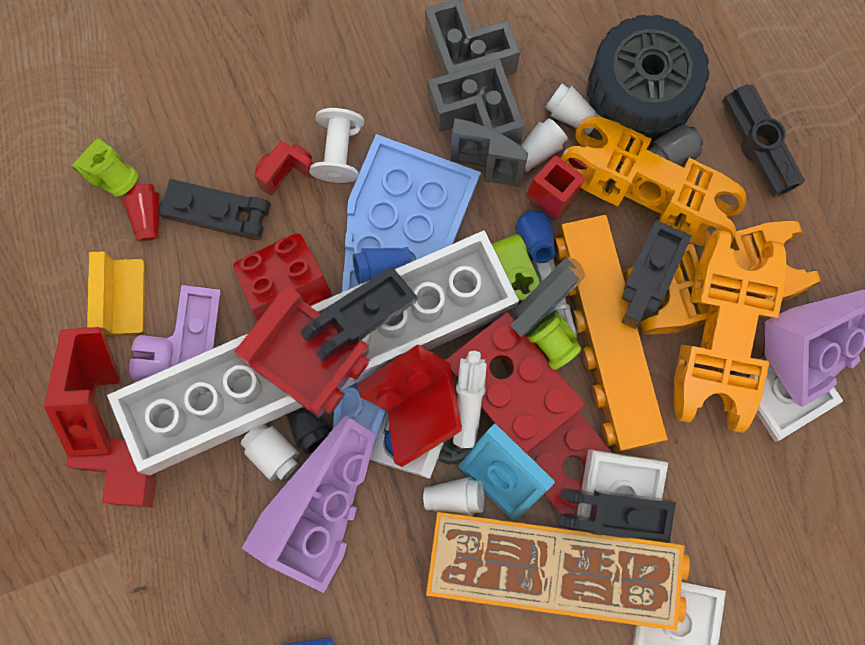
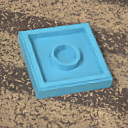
M496 424L481 437L474 448L458 465L459 469L468 477H472L473 480L482 481L484 493L514 522L555 483Z

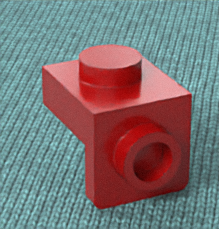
M280 140L271 154H265L256 165L254 177L259 188L272 196L293 167L307 177L312 178L309 172L310 166L313 164L312 156L303 147L297 144L291 147Z

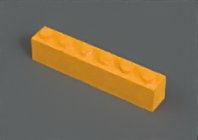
M607 215L561 224L557 238H554L556 257L558 260H564L566 257L576 259L581 264L585 273L581 282L567 296H573L576 310L572 311V317L577 333H583L586 347L582 348V357L585 368L592 370L596 384L591 386L593 400L597 408L602 407L606 422L601 424L605 444L607 447L612 446L613 452L616 454L661 444L668 439L638 329L621 323L630 303L621 299L625 292L623 290L625 281Z

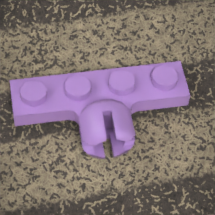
M181 285L176 328L173 335L167 338L139 335L133 341L131 351L135 358L129 360V373L135 382L213 349L220 290Z

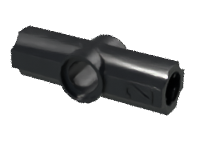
M746 84L726 95L722 102L743 140L742 152L748 160L756 164L771 195L779 197L801 186L805 179L784 142L786 135L784 126L776 119L771 118L754 84ZM757 136L766 138L769 145L762 144L757 139Z

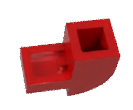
M554 155L534 177L526 193L527 199L555 220H558L566 213L572 202L583 190L581 186L586 177L574 168L584 170L587 168V165L576 158L568 159L571 164L570 166L560 159L562 155L560 157Z
M111 438L109 454L67 456L66 467L79 471L106 472L102 503L153 508L156 473L149 476L137 471L126 441Z

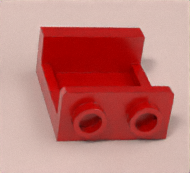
M286 285L234 353L242 362L319 418L324 411L331 414L345 395L341 389L351 377L357 380L370 362V359L366 357L369 353V347L362 340L352 346L348 344L340 353L322 362L316 355L317 350L325 342L338 335L339 332L332 324L317 338L305 341L301 336V330L321 314L302 301L299 293Z
M100 327L60 330L43 407L67 456L109 454L111 440L98 412L94 398L97 386L118 384L120 374L104 332Z

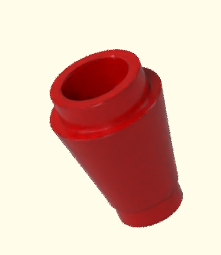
M136 184L121 198L136 241L158 239L160 194L155 192L153 184Z

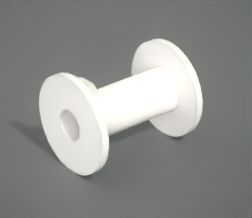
M326 108L318 111L315 117L316 122L328 128L324 162H317L310 166V174L317 179L334 183H348L357 180L359 172L354 167L346 165L349 136L357 134L360 128L363 127L364 118L354 111L342 108Z

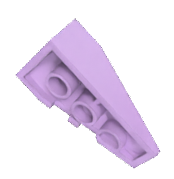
M865 289L793 307L779 314V318H771L765 321V357L795 404L803 407L828 393L837 384L835 376L845 366L853 369L861 361L859 354L865 348Z
M344 416L263 510L242 549L265 565L324 593L344 558L347 543L343 541L348 520H354L357 507L353 506L357 486L365 479L376 434L350 417Z

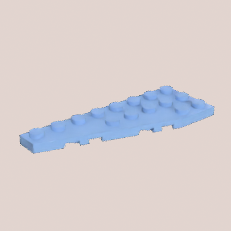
M376 134L348 199L342 292L359 285L354 272L352 256L355 253H360L362 248L408 247L413 262L454 244L479 182L481 172ZM361 381L341 389L345 395L334 410L333 429L344 416H347L376 434L377 438L387 411L359 396L358 383Z

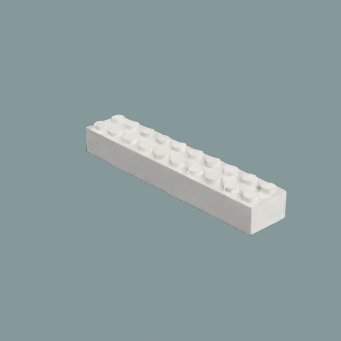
M485 230L395 269L418 297L416 303L361 339L369 347V353L366 357L370 359V362L357 380L350 377L342 389L366 379L417 344L427 350H431L497 320L506 312L511 314L516 309L519 300ZM364 283L310 307L322 315L326 312L328 306ZM247 334L107 395L137 471L149 476L303 406L237 357L234 351Z

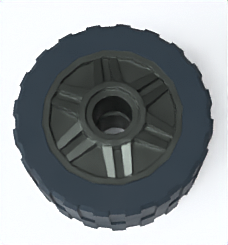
M644 14L621 21L618 26L613 27L607 32L605 39H602L598 47L588 78L587 96L589 97V105L601 117L620 123L651 138V141H655L680 124H685L701 99L710 70H708L709 59L703 49L704 45L700 39H697L691 29L683 26L675 19H668L662 15L646 16Z

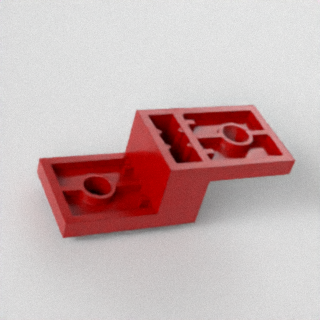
M506 312L445 361L450 363L452 374L458 380L460 359H466L469 351L481 353L480 359H485L487 364L484 385L485 394L482 396L481 402L482 411L493 424H496L555 481L543 494L559 514L571 513L577 515L579 504L570 503L562 499L563 489L581 490L588 449L613 452L579 413L585 406L582 400L557 370L550 368L547 358L534 343L529 341L528 336L521 337L510 326L515 320ZM503 358L509 361L513 370L511 376L506 379L494 377L490 372V364L493 360ZM575 457L582 462L584 471L579 479H570L564 474L562 465L566 458Z

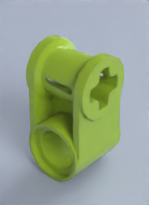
M95 138L71 165L92 185L97 188L100 187L116 197L127 193L138 179V172L132 166L122 162L123 159L116 151L99 138Z
M517 233L491 243L513 290L517 285L522 290L528 289L527 294H523L520 289L514 290L519 300L518 307L540 282L530 261L525 243Z
M557 310L546 316L527 334L529 341L534 343L549 361L548 365L552 370L567 364L581 350V346L576 340L577 336Z

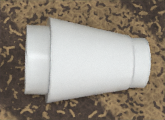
M563 83L544 107L551 112L550 117L576 129L579 123L586 117H601L573 86L568 88ZM587 127L584 131L589 135L594 128Z
M550 118L544 123L538 122L521 145L528 152L524 171L526 173L564 150L563 145L568 141L563 130Z
M466 477L433 486H426L423 493L424 507L427 511L434 510L436 512L473 517L475 513H482L484 510L485 493L481 480H473L472 477Z

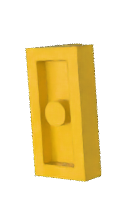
M105 251L89 252L87 327H100L105 336L137 335L145 332L146 264L142 259L113 260Z

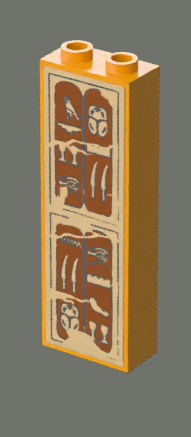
M437 512L426 596L677 631L678 622H684L686 615V598L681 597L680 594L682 580L688 579L690 558L689 555H684L685 545L596 535L590 532Z

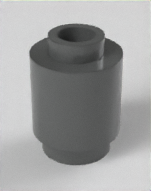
M680 124L650 143V148L647 150L683 167L689 157L696 159L701 155L703 139L694 127Z

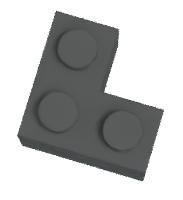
M451 0L425 8V31L441 76L500 59L506 76L517 73L520 51L508 20L472 30L461 0Z
M500 59L428 80V102L439 132L453 128L454 119L456 118L470 122L474 121L476 124L499 132L517 144L521 143L524 123Z

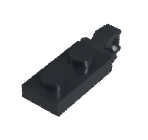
M655 220L623 289L625 292L621 299L630 304L621 323L636 329L645 310L655 313L657 307H660L692 235Z

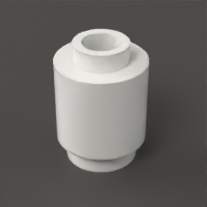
M266 424L254 428L244 436L240 443L245 448L244 454L270 481L276 478L284 481L299 466L296 461L299 452L274 426L268 427Z

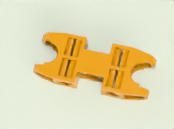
M599 116L586 117L579 123L575 136L581 146L567 148L560 159L570 166L569 158H576L587 165V168L584 170L574 168L586 177L581 186L583 190L617 207L624 196L661 214L659 222L692 235L689 242L702 247L706 246L711 236L707 231V228L710 226L730 232L732 243L736 228L734 223L727 217L739 215L743 211L747 200L744 189L738 183L690 157L685 165L681 167L648 151L647 148L651 138L620 123ZM587 127L596 128L602 134V139L597 140L588 136L584 129ZM632 138L634 139V141L629 149V152L625 151V149L630 139ZM621 161L622 164H621L620 168L618 169L617 166H618L619 162ZM699 172H701L702 175H701V177H700V180H699V182L695 185V181H696V179H697V176H698ZM610 179H613L614 181L609 191L606 192L605 189ZM723 194H730L739 203L729 205L718 197ZM682 213L678 225L675 226L677 216Z
M797 221L764 223L736 231L730 248L734 249V257L737 264L747 270L753 265L755 258H760L761 251L766 242L770 240L784 244L800 236L803 231L800 223ZM694 244L687 246L663 299L662 308L658 310V315L647 318L639 323L642 334L678 333L705 325L709 306L690 302L696 269L699 263ZM786 264V283L782 303L820 283L821 279L818 271L806 273L805 269H794ZM633 267L629 268L627 271L623 273L625 283L627 282ZM710 286V288L728 291V290H726V289H721V288H716V287ZM746 294V295H748V296H752V297H757V298H762V299H763V297Z
M717 229L710 236L696 269L690 302L709 307L701 346L695 347L681 344L674 377V413L678 421L690 423L696 415L697 408H702L704 401L709 396L717 393L724 402V411L728 412V429L732 432L744 433L751 425L762 400L769 366L768 361L750 358L758 317L779 318L786 283V251L782 243L769 240L764 245L760 258H755L753 265L745 270L737 264L734 257V249L730 248V232ZM710 286L716 287V288H721V289H726V290H728V291L710 288ZM746 294L763 297V299H762V298H757V297L748 296V295H746ZM694 363L713 368L712 370L694 367ZM730 371L745 373L747 378L731 375Z

